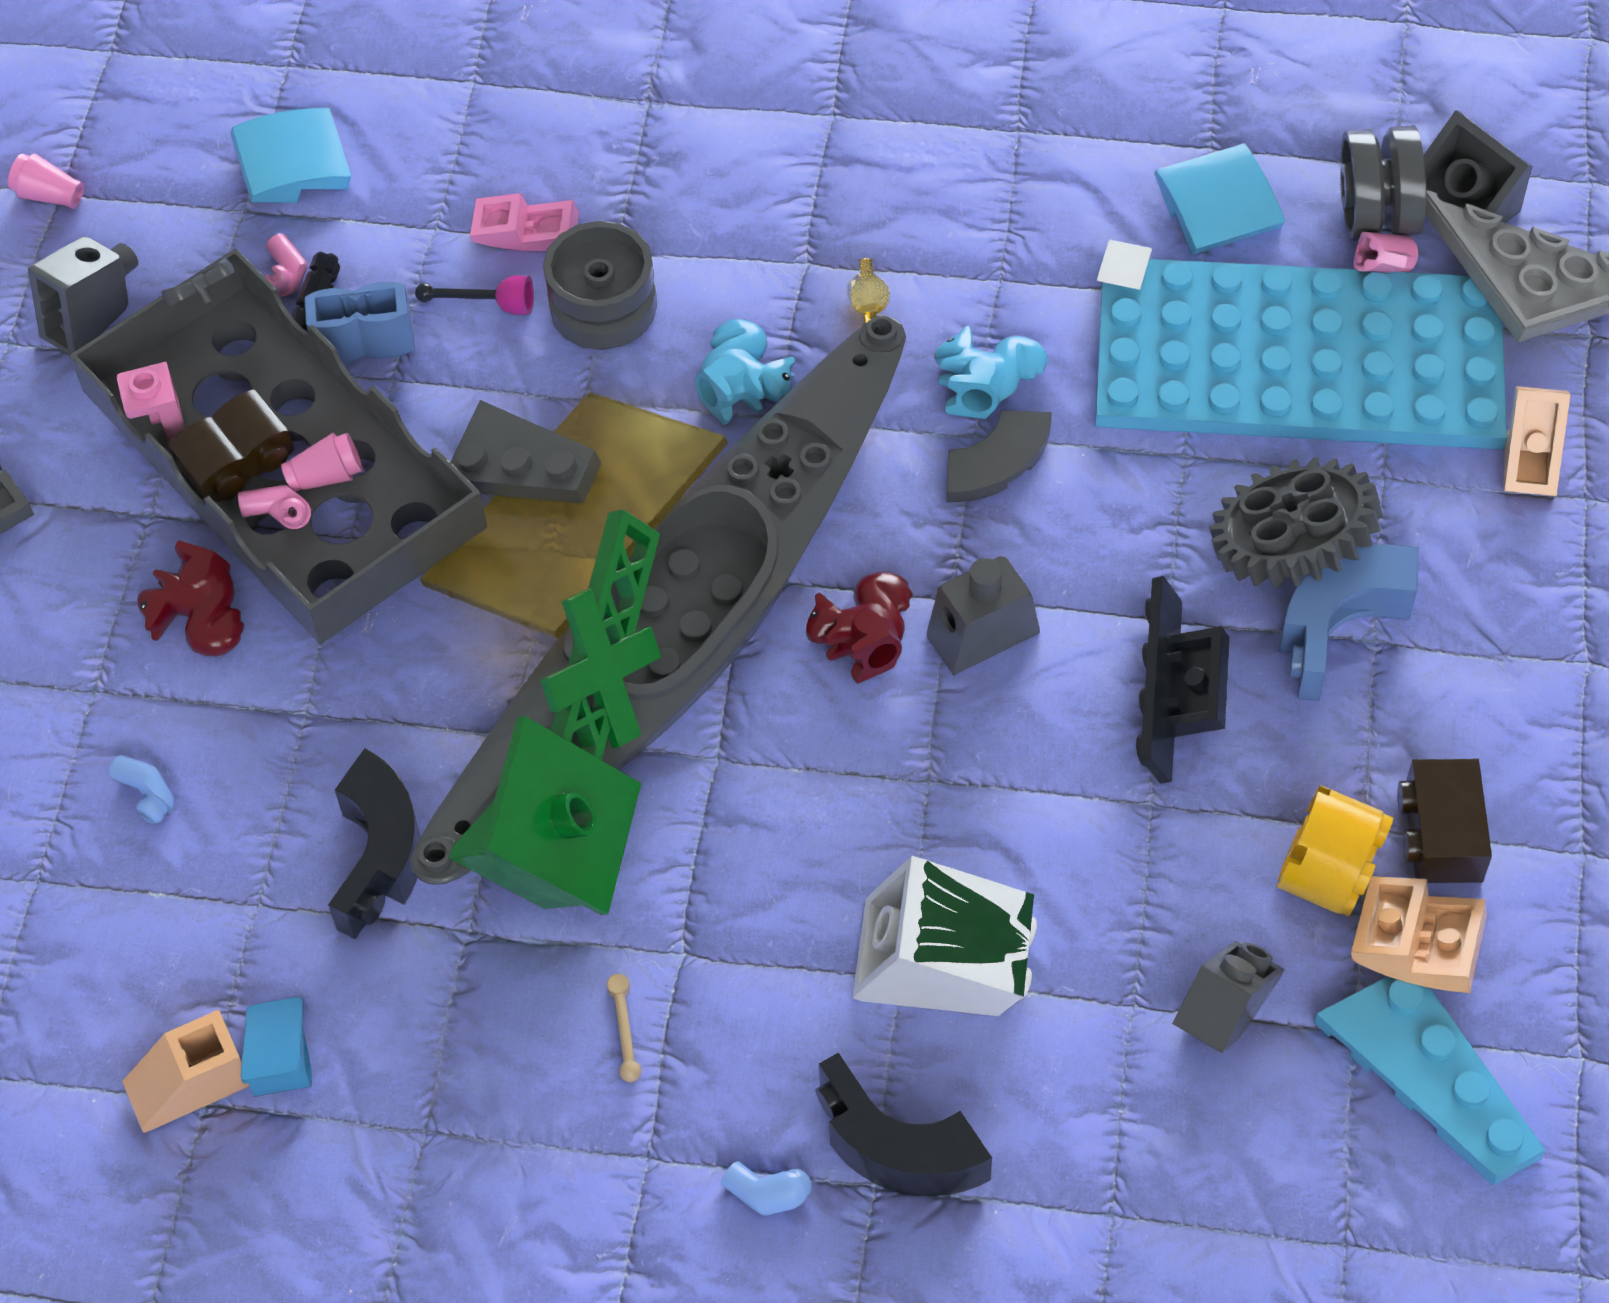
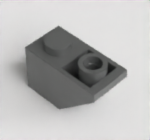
M1235 941L1200 967L1172 1024L1223 1053L1240 1039L1280 980L1285 969L1273 963L1271 954L1265 949L1252 943L1243 942L1241 944Z

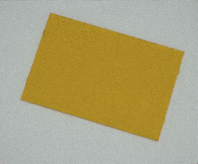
M589 392L554 431V433L595 450L601 461V466L584 504L496 495L484 508L487 528L433 565L420 580L424 587L559 639L570 626L561 601L582 590L588 589L608 512L624 509L654 529L728 444L724 435ZM625 535L623 544L629 558L633 553L636 541Z

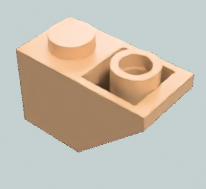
M219 1010L164 1033L122 1081L143 1133L250 1086L241 1081L242 1061Z

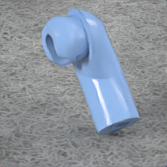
M123 755L116 757L112 761L109 769L111 779L136 788L143 795L144 798L136 805V811L141 813L140 817L150 824H157L163 820L165 814L172 813L174 796L156 767Z
M739 1161L728 1168L721 1180V1185L755 1212L764 1216L792 1210L801 1206L805 1198L810 1195L812 1189L810 1177L800 1169H791L787 1172L784 1171L760 1178Z

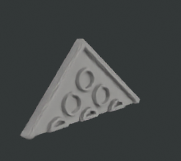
M1426 191V217L1517 342L1609 314V253L1599 250L1596 255L1568 245L1570 240L1535 227L1527 231L1501 222L1503 218L1501 215L1469 204H1465L1464 208L1439 200L1437 197L1438 193Z

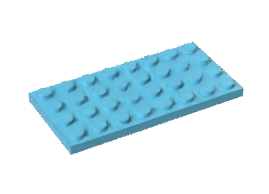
M1149 259L1140 290L1102 282L1095 427L1504 450L1507 441L1503 322L1469 275L1413 272L1380 273L1357 271L1355 269Z

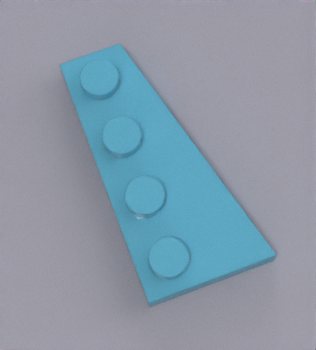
M1387 976L1316 1013L1314 1024L1328 1037L1333 1034L1351 1050L1350 1056L1367 1072L1372 1069L1394 1089V1096L1411 1112L1416 1109L1437 1128L1436 1135L1491 1185L1503 1181L1542 1159L1546 1150L1430 988Z

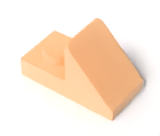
M1516 386L1510 431L1507 430V441L1504 448V491L1557 496L1571 396L1568 391Z

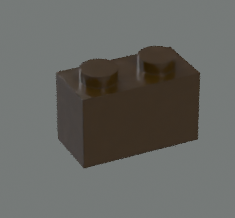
M1479 758L1412 759L1406 781H1399L1397 789L1399 813L1408 814L1409 829H1405L1403 834L1405 862L1414 863L1415 878L1427 879V883H1483L1492 858Z

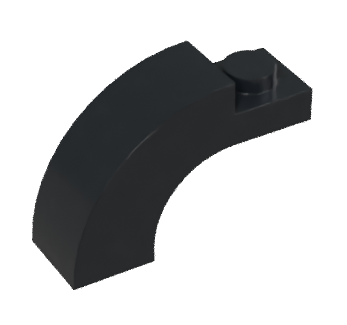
M364 748L335 788L343 817L358 824L368 834L366 849L362 857L328 904L336 929L353 939L357 938L366 924L371 925L377 920L383 910L385 896L405 905L417 881V877L412 872L410 858L421 838L413 806L402 780L383 759Z
M839 1052L819 1063L820 1087L816 1088L815 1091L824 1111L832 1119L829 1121L830 1145L839 1157L858 1174L886 1189L915 1196L956 1194L976 1188L991 1180L992 1156L961 1111L944 1120L930 1124H909L895 1120L884 1114L872 1103Z

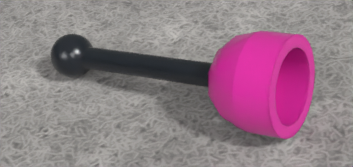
M514 275L502 280L496 290L433 288L428 283H421L415 289V296L420 302L424 303L431 301L433 298L496 300L498 306L504 312L513 315H530L534 303V286L530 276Z

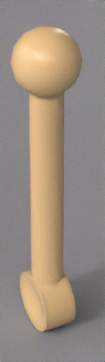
M614 974L607 981V989L609 995L615 999L623 1057L619 1074L624 1081L632 1083L639 1079L642 1069L639 1063L634 1060L626 1003V996L630 992V984L625 975Z

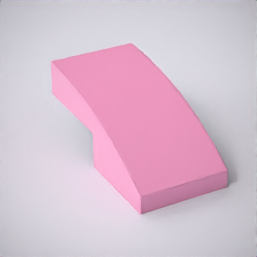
M521 193L477 198L470 238L474 243L520 251H547L548 247L561 233L578 224L579 211L573 200L527 205Z

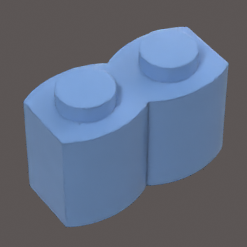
M378 282L363 286L355 291L345 288H328L313 292L305 297L308 332V327L313 325L337 349L343 364L358 360L365 355L373 358H393L415 350L413 321L405 285Z

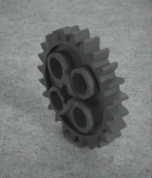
M1314 457L1306 467H1300L1295 459L1291 461L1288 470L1281 471L1279 467L1273 465L1270 468V476L1264 478L1261 475L1252 474L1253 485L1250 487L1236 485L1234 488L1237 497H1224L1221 499L1224 510L1213 512L1215 524L1209 526L1213 538L1211 541L1218 561L1221 560L1225 572L1233 570L1238 581L1250 576L1253 586H1258L1264 580L1270 578L1273 588H1278L1285 578H1291L1294 586H1299L1304 575L1310 574L1316 581L1322 579V569L1328 567L1336 572H1340L1342 570L1341 559L1358 560L1359 555L1356 547L1372 546L1370 534L1380 532L1381 528L1378 519L1383 518V513L1375 483H1370L1366 472L1357 474L1352 463L1340 469L1337 459H1332L1324 467H1320L1318 457Z

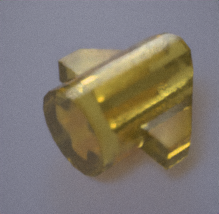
M872 258L859 259V274L851 278L847 285L846 293L854 308L863 314L865 323L886 308L889 303L890 292L880 276L873 273Z

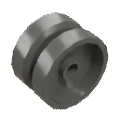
M1415 125L1390 127L1383 137L1381 149L1379 141L1371 129L1350 130L1343 133L1340 159V191L1346 230L1350 240L1359 239L1362 232L1379 233L1383 226L1384 215L1387 226L1394 235H1415L1423 232L1426 212L1425 164L1419 130Z
M595 221L578 224L561 233L548 247L543 269L548 291L549 308L553 325L566 340L583 348L611 349L625 346L641 337L653 323L657 309L653 261L649 245L638 232L620 223Z

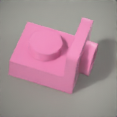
M167 362L122 372L117 375L123 408L127 418L132 419L149 415L152 425L162 423L168 442L186 428Z

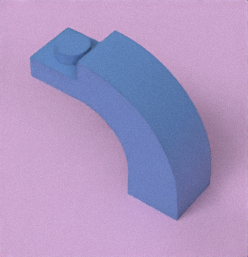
M1386 544L1357 547L1359 559H1341L1342 570L1340 572H1336L1328 567L1322 569V579L1316 581L1310 574L1305 576L1289 602L1279 652L1291 653L1289 676L1299 678L1298 699L1320 700L1326 674L1328 637L1337 627L1352 619L1370 616L1410 620L1417 593L1419 547Z

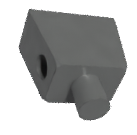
M81 237L30 266L28 273L39 337L70 355L100 336L128 306L125 276L138 266V259L133 250L123 243H118L110 250L89 237Z
M1003 556L994 559H978L971 565L970 571L943 583L938 588L927 629V638L953 676L1040 633L1032 594L1008 559Z

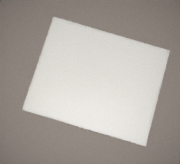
M1109 240L1096 281L1140 290L1152 248Z

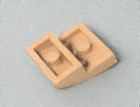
M1372 876L1368 884L1351 950L1352 961L1370 970L1407 983L1445 991L1471 993L1487 918L1485 899L1429 896L1427 879Z

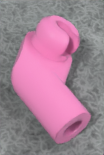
M276 234L268 240L266 250L278 265L271 268L275 272L273 276L266 274L265 278L277 289L280 297H287L298 291L307 270V262L285 234Z
M287 485L238 492V502L242 517L269 514L290 529L304 527L311 517L309 503Z

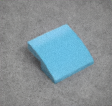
M308 108L277 112L232 126L230 134L251 202L297 203L301 189H348L351 173L330 108Z
M1245 143L1156 170L1154 173L1170 217L1177 215L1191 255L1279 229L1286 222L1264 172Z

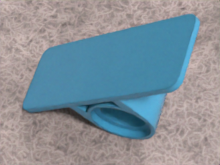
M301 997L254 1004L247 1008L241 1081L250 1085L253 1097L312 1087L310 1057L303 1028L304 1002Z

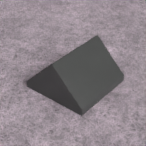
M1455 110L1423 155L1426 191L1438 193L1437 197L1439 200L1464 208L1465 204H1469L1503 216L1501 222L1506 223L1521 212L1533 166L1463 113Z

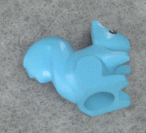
M731 319L713 331L714 337L710 341V345L714 350L704 359L700 373L696 375L695 383L700 402L723 425L731 421L733 416L732 405L737 401L742 400L754 412L760 413L763 410L760 399L765 398L778 403L791 390V380L794 375L791 369L795 364V358L791 356L765 365L761 364L758 360L763 357L768 342L765 331L759 325L746 319Z
M969 326L964 327L959 334L943 342L934 354L935 362L940 368L951 372L939 376L938 383L956 392V395L945 403L946 413L987 419L997 408L1000 401L1008 398L1017 390L1021 379L1032 380L1037 374H1043L1048 363L1047 353L1040 343L1024 336L1016 335L1004 338L997 343L994 352L973 348L972 332Z

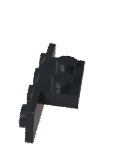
M1164 576L1152 578L1151 598H1147L1145 603V613L1149 623L1148 642L1144 643L1142 648L1146 680L1145 688H1142L1139 693L1143 726L1142 734L1138 735L1136 739V751L1141 765L1147 767L1160 784L1172 782L1175 737L1225 729L1230 639L1222 626L1181 633L1182 601Z

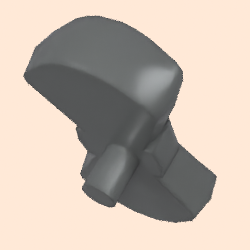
M225 257L205 274H200L189 280L186 284L161 291L163 300L170 307L198 293L203 304L212 301L213 299L206 287L235 273L232 263Z

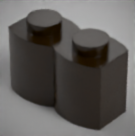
M255 389L232 398L222 405L211 417L199 420L182 430L168 444L175 463L203 498L209 496L215 503L238 495V492L242 491L251 477L280 468L281 464L286 462L288 456L295 449L287 428Z

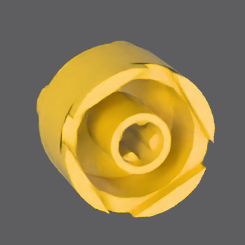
M1319 785L1306 810L1310 814L1309 816L1306 815L1292 841L1281 868L1276 888L1338 915L1341 913L1349 917L1359 895L1363 896L1376 866V864L1371 862L1377 849L1383 846L1394 818L1384 814L1383 811Z

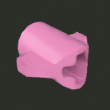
M1362 232L1354 255V268L1357 271L1410 272L1415 267L1418 259L1417 244L1410 236Z

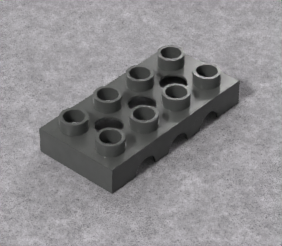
M235 248L177 285L186 284L189 280L200 274H205L226 257L232 263L235 273L206 287L213 299L212 301L203 304L198 293H195L168 307L163 300V296H160L70 354V358L83 392L321 645L485 530L487 523L481 493L436 447L431 450L432 454L426 452L408 432L402 422L398 409L374 385L369 387V392L364 390L345 368L337 349L313 325L308 327L309 332L304 330L284 306L277 289ZM248 340L254 342V345L248 351L240 355L228 356L220 353L224 346L233 341ZM167 362L186 428L199 420L208 418L199 413L193 405L195 390L204 380L214 375L230 381L247 380L252 390L255 389L287 428L292 441L305 440L311 447L331 433H335L336 436L348 433L355 444L360 459L371 461L374 465L365 474L353 477V481L297 491L296 493L302 496L311 508V517L304 527L299 529L286 527L274 534L257 533L253 531L257 523L271 515L262 514L242 517L238 495L216 503L209 496L203 498L175 463L168 447L169 442L167 441L162 423L152 425L149 415L132 419L126 417L117 375L122 372ZM293 399H307L313 402L308 410L298 415L287 416L277 412L284 403ZM257 475L250 478L242 491L279 485L288 486L286 480H269ZM334 497L351 503L366 502L372 510L373 519L367 532L359 539L345 544H332L320 539L312 529V517L317 508L325 501ZM416 521L429 522L406 539H401L397 536L398 532L409 523ZM336 578L346 579L321 598L314 595L315 590L325 581Z

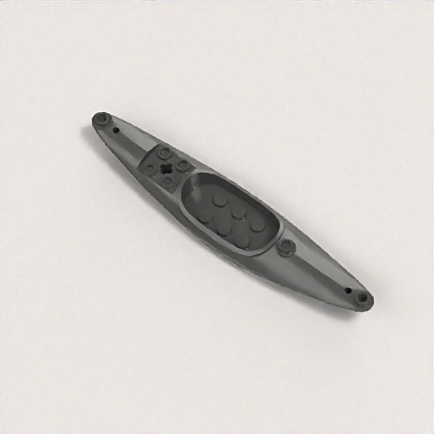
M878 315L865 322L862 327L828 354L768 411L651 527L660 533L636 630L651 626L661 658L623 677V682L642 735L619 748H612L607 738L602 761L620 770L682 717L717 681L753 637L784 590L798 561L825 518L888 392L906 340L903 325L899 321L889 316ZM634 546L627 553L629 561L631 560ZM613 582L610 592L617 610L620 596L615 582ZM570 625L563 631L521 687L430 820L410 858L412 872L420 881L430 885L448 884L471 872L470 869L449 859L451 848L495 799L517 717L526 716L545 728L551 729L555 712L551 713L540 680L568 666L574 643ZM593 694L586 697L590 708H592L594 702ZM574 731L571 743L581 748L577 733Z

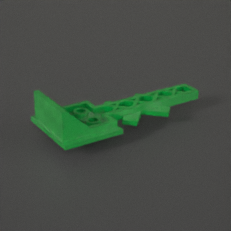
M624 509L608 512L588 589L582 590L561 601L574 637V643L568 666L540 680L551 713L555 712L551 729L545 728L526 716L517 717L495 799L455 843L449 855V859L544 909L585 906L600 915L609 914L641 787L640 782L602 761L607 738L612 748H619L642 735L623 682V677L661 658L651 626L636 630L660 533ZM625 535L636 541L630 561L623 544ZM613 582H615L620 596L617 610L610 592ZM591 694L594 695L592 708L589 707L586 698ZM574 731L577 733L581 748L571 743Z

